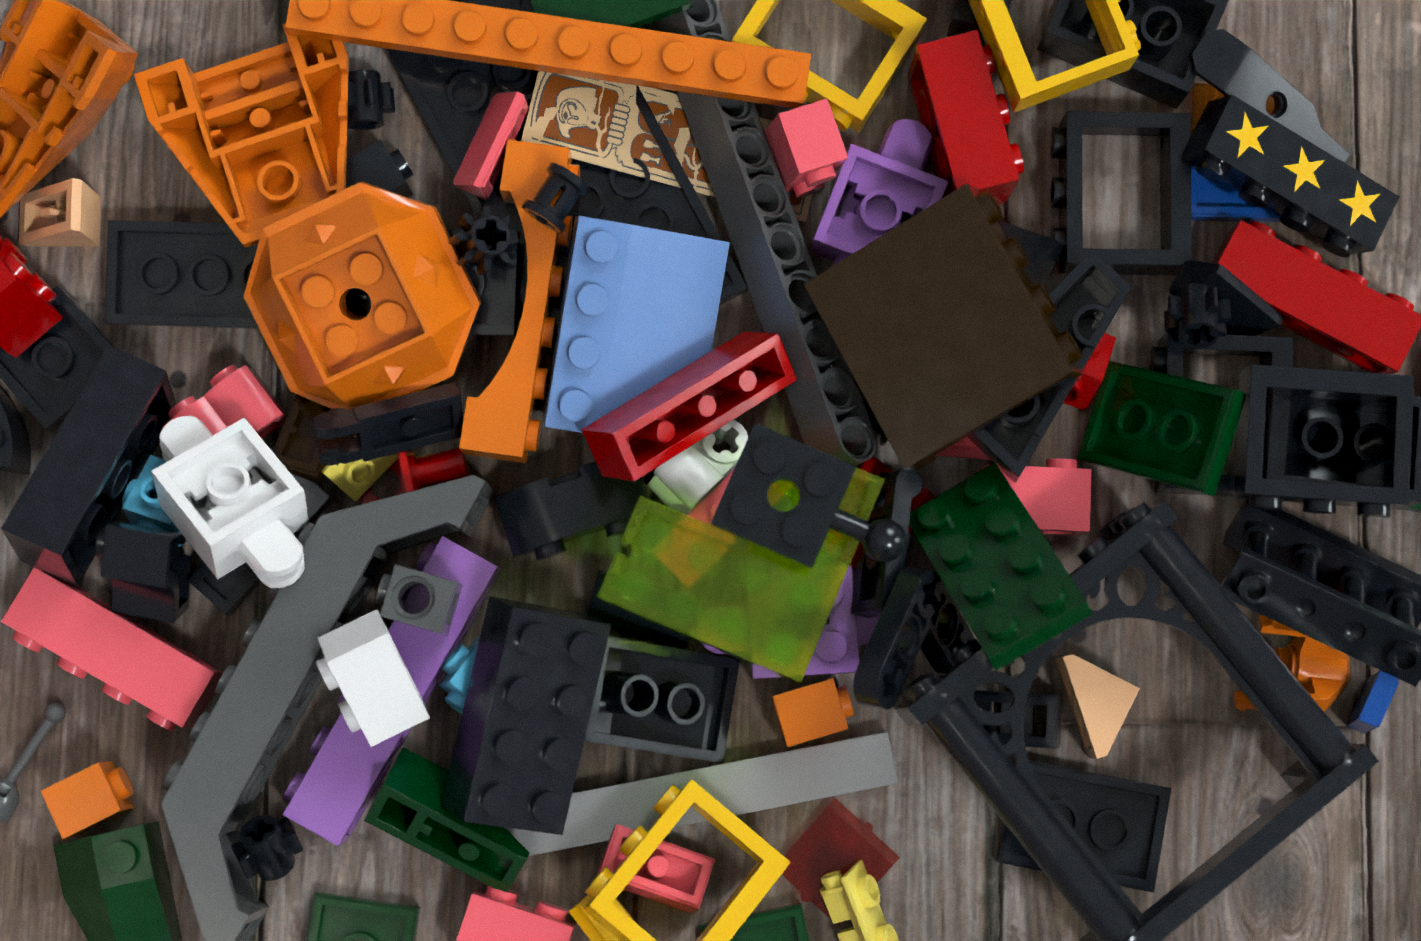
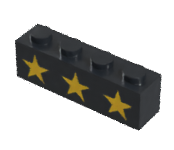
M1232 94L1207 103L1182 154V157L1197 165L1195 170L1201 176L1214 182H1226L1239 190V198L1246 203L1260 208L1267 207L1281 215L1279 220L1283 225L1298 232L1313 234L1323 240L1321 246L1325 250L1340 257H1350L1352 254L1374 251L1400 197Z

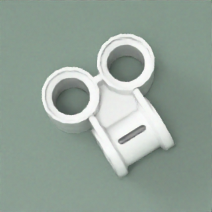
M732 420L658 466L653 472L655 476L648 483L647 487L682 521L735 469L748 440L747 431L742 424ZM723 441L730 445L729 451L725 449L720 453H717L712 448L714 443L719 445Z

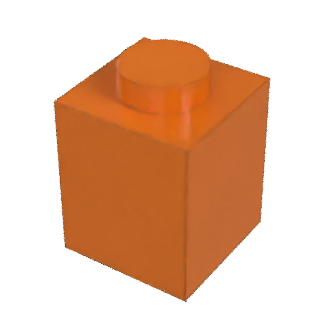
M833 678L771 696L786 747L847 730L848 725L845 718L854 716L846 686L836 688Z
M113 761L98 762L41 790V794L62 839L77 837L134 809L129 798L134 795L131 781L122 767L115 768Z

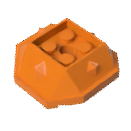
M359 182L263 227L243 297L291 392L331 409L343 408L353 411V407L422 391L455 374L481 300L465 266L457 264L460 256L455 246L449 244L451 237L436 206L413 200L365 182ZM358 288L369 295L371 310L368 315L358 316L348 309L346 295L350 289Z

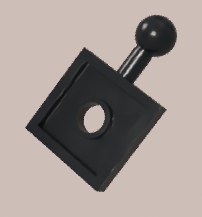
M755 423L710 523L711 526L809 569H812L829 529L861 541L867 555L873 560L883 563L899 558L904 552L907 542L904 529L894 520L884 518L870 523L838 509L856 466L758 423ZM778 481L792 483L799 493V502L796 507L789 511L774 509L767 499V491L772 484Z

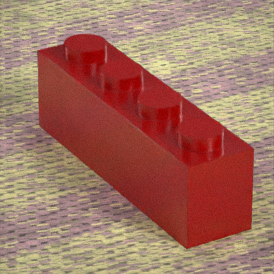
M1240 220L1228 231L1212 263L1223 265L1278 311L1281 317L1284 318L1281 323L1282 327L1369 373L1395 374L1400 370L1421 329V314L1413 311L1414 305L1409 300L1392 293L1383 295L1367 286L1368 281L1360 274L1347 269L1337 271L1322 263V257L1316 251L1302 245H1294L1292 247L1276 239V232L1263 223L1257 221H1248L1246 223Z
M744 331L581 430L602 476L634 482L795 382L797 378L778 333Z

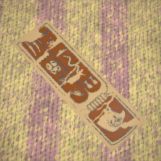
M538 71L521 141L570 148L572 159L645 178L643 169L636 163H633V158H637L648 167L650 180L681 188L636 104L637 85ZM638 86L695 192L715 197L679 95L656 88ZM759 117L765 130L772 121ZM794 190L787 192L796 219L806 222L813 193L797 198Z

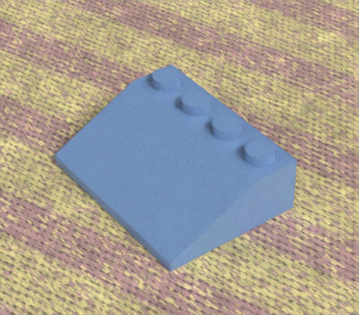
M575 216L542 417L544 427L583 433L581 429L712 351L730 242L608 220Z

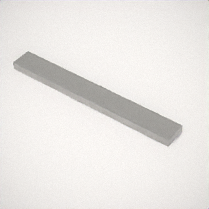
M886 731L572 793L563 835L513 828L506 829L530 852L528 856L609 841L615 824L633 830L640 825L647 831L660 815L652 809L656 802L672 784L681 789L691 779L735 816L898 784L889 735ZM690 806L673 828L707 820Z

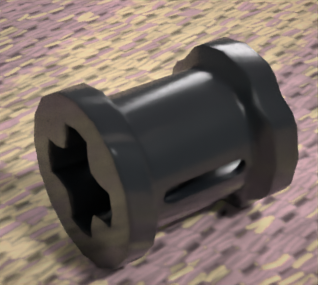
M551 162L547 168L549 176L533 200H525L522 209L542 225L557 233H562L566 227L563 222L578 198L580 196H587L590 187L570 170ZM559 189H562V194L560 195L554 206L551 207V201L553 200Z

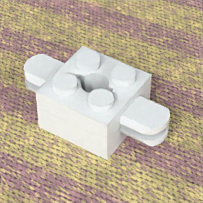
M181 416L167 423L159 436L162 456L166 463L151 471L159 505L215 577L219 579L247 563L261 582L270 588H283L298 580L305 569L303 545L294 536V533L309 523L305 492L248 421L242 418L215 435H212L204 423L195 416Z

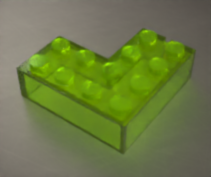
M856 467L838 509L868 521L885 479ZM778 481L769 487L767 499L774 509L789 511L798 504L799 493L792 483ZM640 496L621 539L622 545L632 550L628 559L627 555L616 551L597 597L600 601L799 684L802 682L859 541L829 529L812 569H809L710 524Z

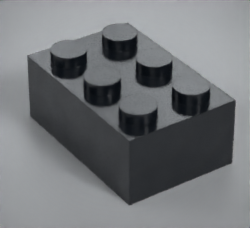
M1058 0L1037 50L1076 67L1107 56L1085 0ZM1121 0L1118 4L1125 21L1131 20L1137 28L1136 35L1141 42V49L1138 50L1139 56L1130 70L1106 79L1177 109L1190 93L1197 76L1192 70L1190 54L1205 32L1217 29L1229 0Z

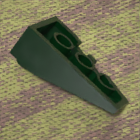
M159 821L53 845L63 898L88 941H183Z

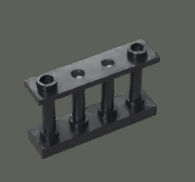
M1245 499L1225 532L1223 545L1240 552L1220 585L1229 597L1244 607L1416 687L1421 680V630L1417 628L1421 623V575L1283 510L1249 508V499Z

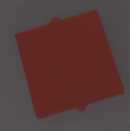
M834 798L783 855L791 863L782 875L801 892L800 897L802 901H811L831 919L820 893V888L823 887L822 876L836 870H840L842 876H844L856 861L862 859L867 874L872 875L876 882H878L900 857L871 832L873 826L870 823L860 822Z

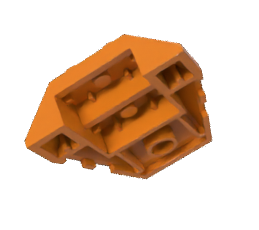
M14 0L0 29V40L6 42L0 60V218L92 133L116 99L122 85H125L130 80L134 71V62L139 53L98 19L65 0Z
M286 23L282 24L288 40L286 43L196 73L192 72L184 58H180L134 74L148 121L245 248L259 243L263 227L346 189L349 57L344 42L288 34L285 28Z

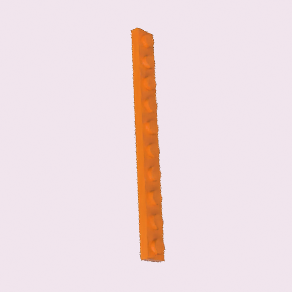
M290 0L285 25L288 34L794 109L804 106L811 53L451 0Z

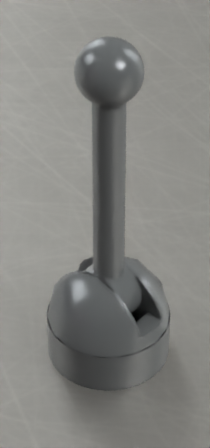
M53 702L46 706L44 710L45 719L5 778L0 777V821L7 823L17 809L19 791L14 783L53 724L59 723L64 719L66 710L62 704Z

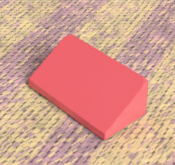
M505 92L497 93L493 96L453 180L455 187L484 200L489 198L503 169L507 139H517L527 118L529 108L524 94Z
M615 824L596 876L604 867L614 872L626 857L619 851V848L634 831L633 829ZM663 840L623 890L694 914L700 909L715 859Z

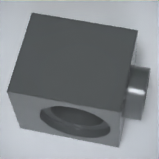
M395 564L392 575L385 573L381 579L376 595V604L382 606L380 616L383 618L448 636L463 585L456 581ZM422 584L429 591L430 602L424 611L418 614H410L403 602L405 592L413 585Z

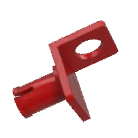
M459 446L454 449L418 457L411 450L398 453V459L388 468L394 471L400 480L399 489L394 496L469 476L465 455L459 449ZM371 488L361 496L362 504L381 500V498L373 494Z

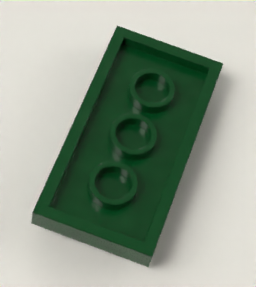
M995 462L910 512L909 526L996 671L1093 614L1087 601Z

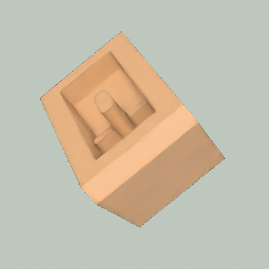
M75 178L28 192L20 199L19 245L100 247L101 196L84 181Z
M1074 654L1055 658L1088 758L1098 759L1107 756L1140 688Z

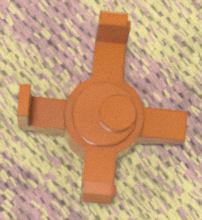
M1260 615L1258 619L1260 633L1294 636V639L1285 648L1276 647L1274 651L1325 712L1342 694L1348 684L1350 675L1349 655L1264 615ZM1242 691L1234 692L1235 709L1243 712L1246 709L1257 710Z

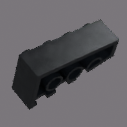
M1093 250L1049 293L1056 307V311L1050 314L1060 333L1064 330L1069 331L1083 355L1082 359L1076 361L1081 371L1084 369L1131 289V286ZM1068 377L967 437L1016 483L1078 378Z

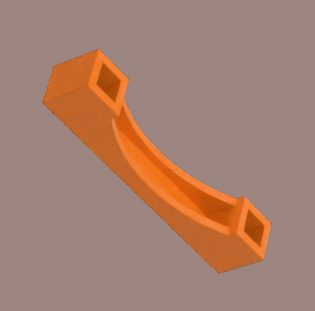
M507 139L499 190L504 202L515 204L522 222L527 251L526 295L515 339L500 370L478 398L467 396L459 449L465 455L527 463L528 451L537 452L541 420H534L533 417L536 399L545 400L548 388L549 369L541 368L544 348L553 349L557 318L549 317L552 297L560 298L562 294L565 267L557 266L559 247L569 246L572 216H566L563 221L566 226L562 233H557L532 218L522 209V205L525 200H533L549 176L547 168L551 162L565 167L580 177V165L572 164L570 148ZM559 189V191L551 201V207L554 206V204L562 194V189Z

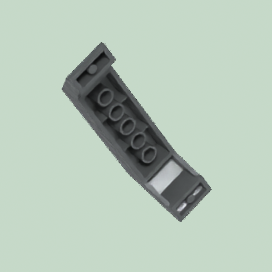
M472 475L320 515L316 524L309 522L300 533L298 541L303 545L305 569L301 577L286 587L270 588L268 597L273 602L263 619L256 617L250 624L242 640V645L247 647L237 666L230 664L224 671L215 690L216 693L221 695L211 714L205 711L199 717L189 736V740L194 742L193 747L184 762L179 759L174 763L162 785V788L168 792L161 806L204 941H251L270 907L258 900L253 878H246L231 849V845L241 842L239 839L240 829L323 680L316 661L324 658L318 637L357 618L392 553L458 531L471 537L495 494V491L486 481Z

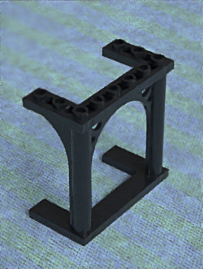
M1165 501L1150 508L1145 502H1142L1137 507H1132L1127 512H1122L1100 530L1103 536L1097 538L1077 554L1082 564L1069 574L1086 601L1088 595L1090 599L1096 598L1100 591V581L1105 578L1104 591L1107 597V604L1100 610L1095 611L1091 609L1092 615L1061 632L1057 639L1051 638L1022 655L1021 658L1025 663V668L1020 675L1012 678L1000 671H990L994 667L978 640L974 638L950 657L951 661L955 664L954 668L944 675L936 676L933 672L930 674L926 673L924 676L921 674L902 689L900 697L903 702L894 708L907 725L924 724L934 734L1091 931L1083 936L1080 941H1162L1379 762L1365 744L1349 743L1171 526L1179 517ZM1128 566L1138 568L1145 579L1144 596L1134 606L1125 604L1118 594V578L1121 572ZM1160 582L1168 590L1162 596L1169 598L1175 604L1174 607L1166 611L1158 609L1154 604L1160 592ZM1185 612L1193 620V623L1183 618ZM1121 618L1157 621L1170 625L1194 638L1219 662L1298 759L1280 774L1292 791L1143 913L1139 911L1041 788L1028 760L1023 731L1025 705L1030 687L1037 672L1049 655L1063 641L1078 631L1099 622ZM1015 660L1005 665L1004 667L1011 666L1015 663ZM989 682L1001 684L1012 693V705L1007 710L999 713L984 711L974 701L975 690L980 685ZM1007 723L1011 729V735L1008 741L1002 745L998 739L997 731H993L989 735L983 725L997 726ZM1014 754L1017 765L1016 767L1009 760V755Z

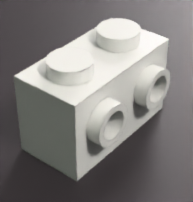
M377 609L318 637L324 658L316 661L318 669L330 691L338 687L341 689L346 700L338 705L351 732L362 729L371 747L430 718L422 697Z

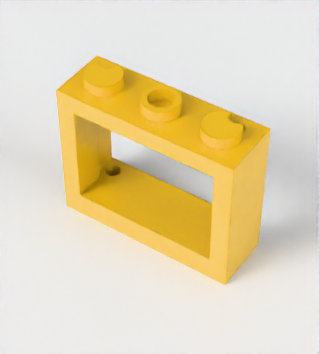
M757 0L731 42L773 48L758 39L757 35L780 0ZM830 0L895 40L858 100L809 70L805 101L811 104L828 99L835 122L842 131H847L849 127L855 132L860 133L924 32L927 18L898 0Z
M968 0L984 41L992 49L996 71L1013 113L1128 71L1139 56L1138 50L1141 49V42L1136 35L1137 28L1131 20L1125 21L1118 4L1121 0H1085L1107 56L1036 82L1004 0Z
M691 779L681 789L672 784L656 802L652 809L660 815L647 831L638 825L619 848V851L626 857L614 872L604 867L585 890V893L592 899L583 910L620 941H657L616 907L613 902L690 806L757 862L696 941H730L791 862Z

